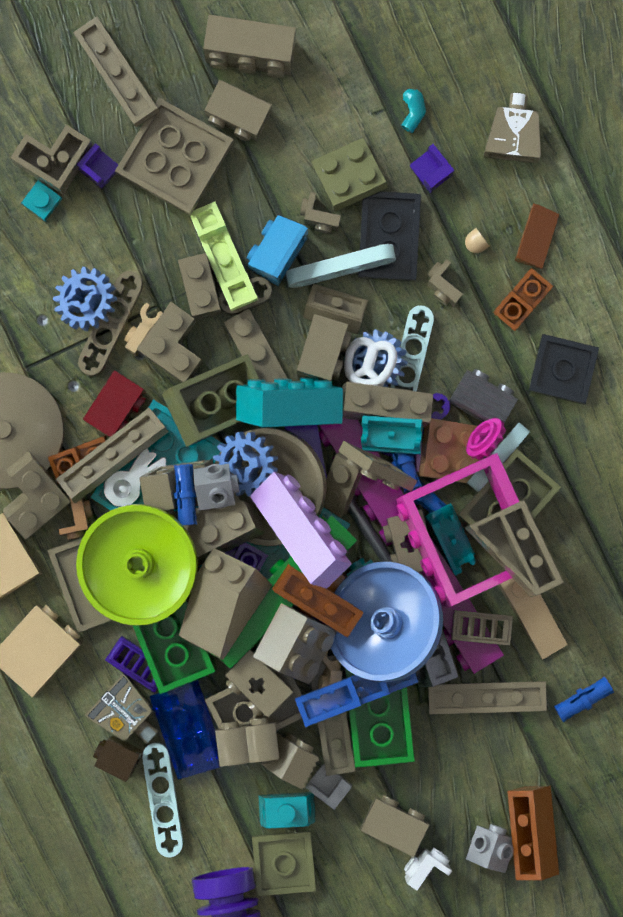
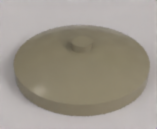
M2 372L0 373V489H13L19 487L10 478L6 469L28 451L47 472L49 471L51 465L48 457L59 453L63 445L64 421L56 400L41 384L21 374Z
M263 427L244 432L245 437L248 432H255V440L264 436L266 438L263 444L265 447L273 445L274 448L269 453L270 456L278 457V460L272 462V466L278 469L276 473L285 476L289 474L298 481L300 492L312 501L316 507L314 512L319 517L326 499L327 484L324 468L313 448L298 435L281 428ZM252 447L253 451L259 454V452L254 447ZM233 450L229 456V461L234 455ZM242 461V466L249 467V462ZM261 466V468H260L259 471L257 472V476H258V477L260 476V474H261V472H262V467H263V466ZM246 491L240 496H236V493H234L235 502L245 501L255 506L266 530L265 533L248 542L262 546L283 544L251 497L247 496Z

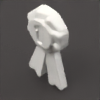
M147 448L138 455L129 471H117L105 481V497L114 506L131 505L140 494L139 477L156 467L167 466L166 459L164 457L160 458L148 467L150 462L156 457V453L149 452Z

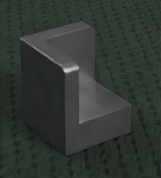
M325 764L319 768L306 785L310 792L334 810L352 787V784L339 774L326 776Z

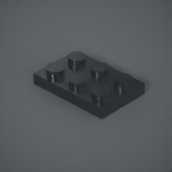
M380 191L362 200L360 250L392 244L396 260L386 265L359 271L358 278L416 282L421 194Z

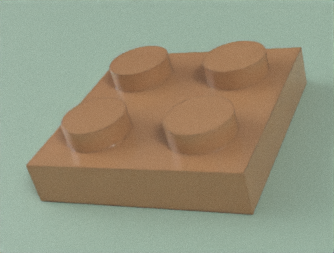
M431 418V423L424 428L418 476L440 479L478 462V459L471 458L466 452L468 439L477 426ZM475 473L456 482L468 484L467 482Z

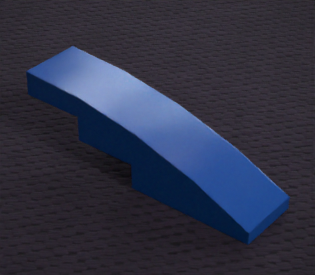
M416 672L404 679L393 682H375L352 675L295 698L305 727L418 683L419 680Z

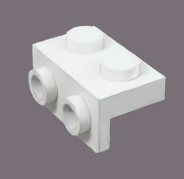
M434 847L431 852L424 848L418 858L412 857L404 868L407 884L418 890L434 866L449 876L452 872L448 864L450 860Z

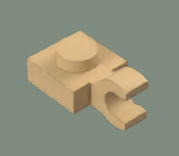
M148 303L144 304L140 311L142 323L140 322L137 328L133 326L124 339L127 342L125 348L136 356L139 354L138 346L162 315V312L159 311L155 318H148L147 311L150 308Z
M328 651L322 660L326 669H324L323 675L319 677L318 689L342 680L341 663L336 657L330 661L327 658Z

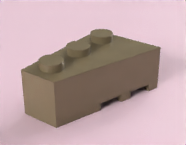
M524 500L465 528L531 597L564 583Z
M245 501L235 502V505L222 509L199 510V508H196L197 524L183 525L194 543L198 566L205 562L213 548L226 553L266 532L255 506ZM178 511L171 513L178 520Z

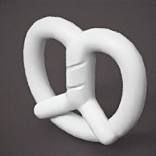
M367 337L355 339L348 346L344 357L346 377L350 382L384 386L385 381L391 376L396 366V348L387 341L374 342ZM360 346H366L368 349L363 366L354 372V354ZM380 350H386L388 352V361L383 372L378 375L373 370ZM367 375L370 379H362L361 377Z

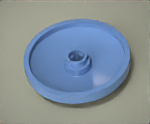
M376 562L363 566L351 573L335 591V594L364 612L348 638L337 631L331 647L337 660L348 671L370 681L393 682L414 674L431 658L441 637L443 612L435 589L419 572L396 562Z

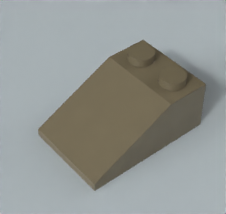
M213 548L197 572L179 636L223 660L272 584L257 569Z

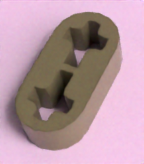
M263 277L252 278L250 282L253 289L257 283L261 287H267V290L264 291V297L259 298L257 295V301L231 311L229 305H224L226 299L222 292L219 297L220 307L226 314L236 315L247 309L262 305L271 298V284Z

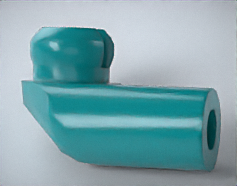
M407 89L403 94V101L408 104L409 114L401 124V127L407 132L413 133L425 116L426 108L423 94L419 90Z

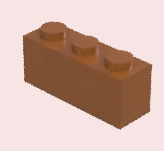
M524 786L507 791L516 880H545L559 875L551 786Z

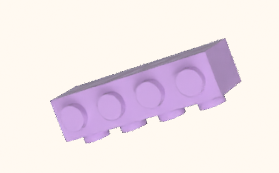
M273 472L250 497L310 584L328 588L351 565V562L345 555L347 551L329 533L331 531L330 526L314 512L316 507L312 501L302 495L299 490L300 484L289 474L285 476Z

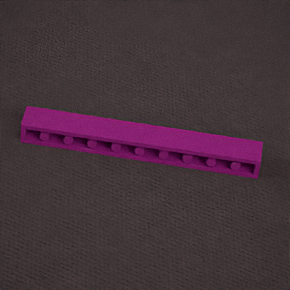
M342 418V424L318 425L321 442L325 448L330 445L335 454L339 453L343 441L362 449L361 436L363 428L358 420ZM367 451V452H369V453H372V454H374V455L380 457V455L378 454V452H370V451ZM362 474L354 494L356 497L361 495L367 505L363 509L371 522L377 520L382 530L378 533L388 547L391 544L393 545V543L386 542L383 526L388 525L387 518L398 516L396 499L404 494L401 489L397 491L382 483L383 480L377 479L375 481ZM408 535L404 536L405 541L400 543L401 548H407L408 553L413 552V546L409 541ZM431 539L455 593L463 591V588ZM424 571L419 572L435 587L431 576L427 577ZM469 598L451 607L445 608L443 603L441 604L443 632L449 646L454 644L460 654L456 658L464 671L470 669L475 674L504 656L497 644L451 640L453 610L477 612ZM463 617L462 635H467L468 617ZM475 618L473 636H479L480 619ZM486 627L485 637H490L491 633Z

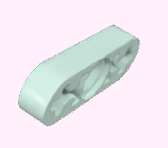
M519 422L491 455L497 453L503 464L530 431ZM484 470L476 472L467 482L477 492L488 482Z

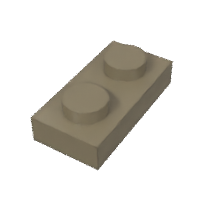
M340 452L335 455L326 478L327 489L324 508L342 517L347 514L362 474L360 473L361 470L347 464L348 458Z

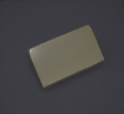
M313 284L303 317L312 320L314 314L343 322L348 324V332L358 334L368 300Z

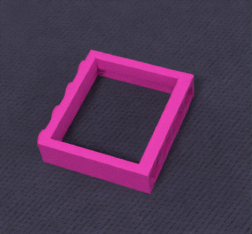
M497 453L396 499L398 516L402 522L406 521L410 530L408 533L409 541L414 549L418 548L423 558L420 560L421 567L427 577L431 576L435 585L433 588L445 608L458 604L512 577L507 571H504L455 593L414 500L483 469L502 510L518 503V497Z

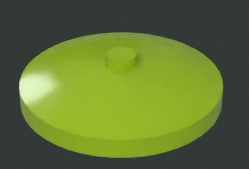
M144 504L121 506L99 517L84 534L76 559L79 584L91 605L107 618L127 625L152 624L173 614L190 595L195 584L198 566L196 549L185 527L166 511Z

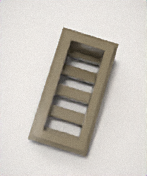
M453 610L451 640L510 645L513 616ZM463 617L469 618L467 635H462ZM475 618L480 619L479 636H473ZM486 619L492 620L490 637H485ZM498 621H504L502 639L496 638Z

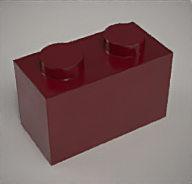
M114 370L83 420L108 437H111L129 423L127 420L133 411L138 413L147 400L144 397L146 391Z

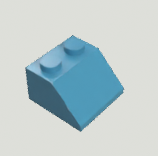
M278 215L275 221L270 219L261 233L265 236L259 246L254 244L246 258L250 261L248 269L276 286H279L286 275V271L289 270L308 238L307 227Z

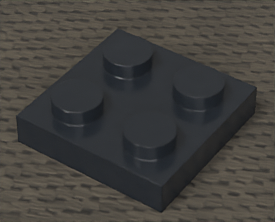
M542 334L528 391L585 405L599 347Z

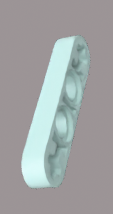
M392 244L379 245L286 271L288 286L290 288L307 286L392 263L396 260L394 247Z
M426 306L414 307L410 310L407 317L400 347L405 349V345L409 340L416 339L421 343L422 351L417 355H410L407 352L401 357V359L408 363L405 366H401L400 370L404 367H409L415 372V379L411 383H403L397 375L395 379L398 386L403 389L412 388L413 391H417L434 321L432 311ZM419 312H424V318L429 319L428 323L422 324L420 333H426L425 338L419 334H408L409 329L415 331L417 322L412 319V316H418Z
M154 742L144 749L142 759L157 850L161 855L174 857L180 853L183 847V835L170 753L164 744ZM152 748H157L158 752L164 753V757L160 759L159 763L160 768L167 767V772L158 771L152 775L150 774L149 769H155V761L148 758V754H151L153 751ZM156 777H164L168 780L169 788L166 792H155L152 782ZM162 806H168L173 810L174 817L169 822H162L157 817V810ZM176 825L177 830H171L170 832L172 840H177L178 844L174 846L173 851H169L168 847L162 846V842L166 841V831L159 833L158 827L168 828Z

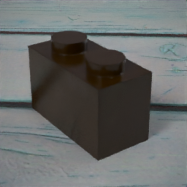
M111 736L107 740L103 739V741H100L93 757L97 761L94 766L127 782L132 777L143 754V750L115 736Z

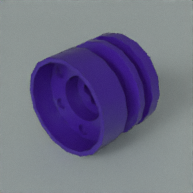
M253 867L224 869L198 875L191 879L194 898L209 900V904L197 909V915H211V917H261L260 910H246L259 903L258 898L244 897V893L256 887Z

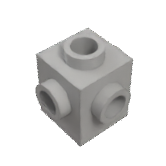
M212 464L208 467L193 469L199 510L222 509L235 505L234 493L239 492L237 474L231 475L229 464Z
M490 824L489 828L477 826L466 860L487 869L506 873L509 861L513 855L512 837L506 835L507 829L494 824Z

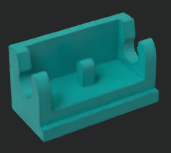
M377 416L362 417L363 432L361 446L363 450L421 455L423 431L421 419Z
M450 503L426 515L425 518L453 574L461 573V565L470 562L471 565H475V553L452 504Z

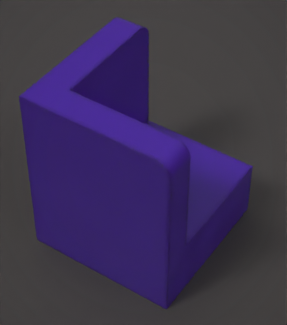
M95 143L77 163V167L81 173L102 190L116 174L115 170L118 164L107 156L100 146Z
M431 144L427 152L410 164V169L429 193L447 181L454 173V169L434 144Z

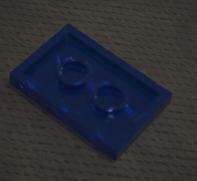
M198 680L162 694L157 693L149 696L177 779L220 768L215 728Z

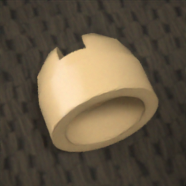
M477 228L472 230L465 239L466 248L472 253H481L490 247Z

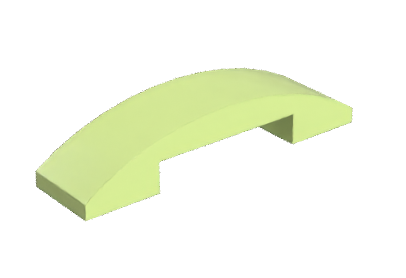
M216 202L194 210L190 216L230 310L234 311L257 301V295L242 265Z

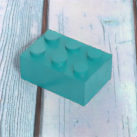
M311 377L300 378V381L277 378L274 379V382L250 379L247 385H237L236 421L259 427L342 424L343 388L332 386V381L318 380Z

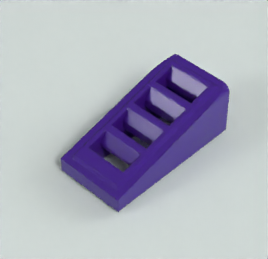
M121 636L105 661L155 693L158 689L154 679L152 682L146 680L151 673L149 666H147L141 676L137 674V671L146 659L142 648L126 637ZM126 646L130 650L123 661L120 662L117 658ZM134 654H139L140 657L132 669L127 667Z

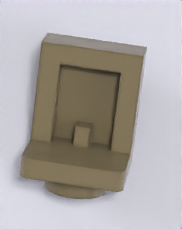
M310 192L309 199L303 198L300 215L305 216L304 224L315 226V231L325 234H331L332 230H339L341 215L314 210L315 192Z
M446 259L443 264L437 262L427 275L431 279L427 285L435 291L433 296L445 306L450 303L454 307L463 294L442 277L451 265V262Z

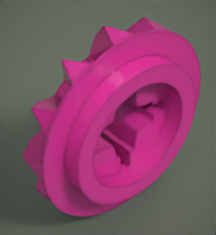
M492 418L478 425L468 439L467 454L471 458L478 460L484 456H489L491 451L497 449V445L503 441L502 436L506 432L504 423L498 418Z

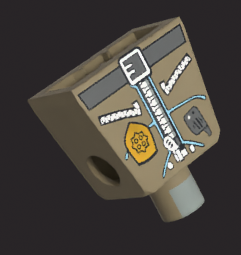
M125 673L117 679L85 714L87 718L124 742L135 733L147 744L158 732L146 720L154 711V708L132 679Z

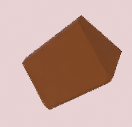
M533 203L514 261L539 269L543 268L558 221V213Z

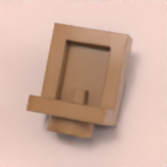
M84 497L77 503H74L70 498L75 526L58 529L59 535H67L68 540L82 538L84 531H87L90 527L89 517H93L90 500H85Z

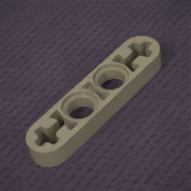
M126 271L120 274L114 284L116 289L110 293L114 296L117 292L123 295L125 286L122 282L134 278V284L137 288L135 290L130 289L126 296L128 299H132L131 302L128 304L124 299L117 297V301L110 303V306L114 303L122 304L125 307V314L119 319H114L107 312L106 316L109 321L105 322L102 319L98 321L99 328L93 327L79 356V368L87 376H97L105 369L142 292V280L135 272ZM102 329H108L112 332V341L107 345H101L96 340L97 333ZM94 344L95 347L106 351L104 356L100 352L98 353L96 361L99 363L98 368L92 367L89 371L87 370L88 365L84 360L93 357L95 350L90 349V347Z

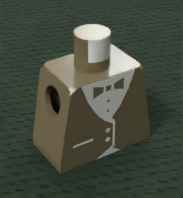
M511 93L509 108H497L483 157L538 163L541 156L539 114L536 111L526 110L527 95Z

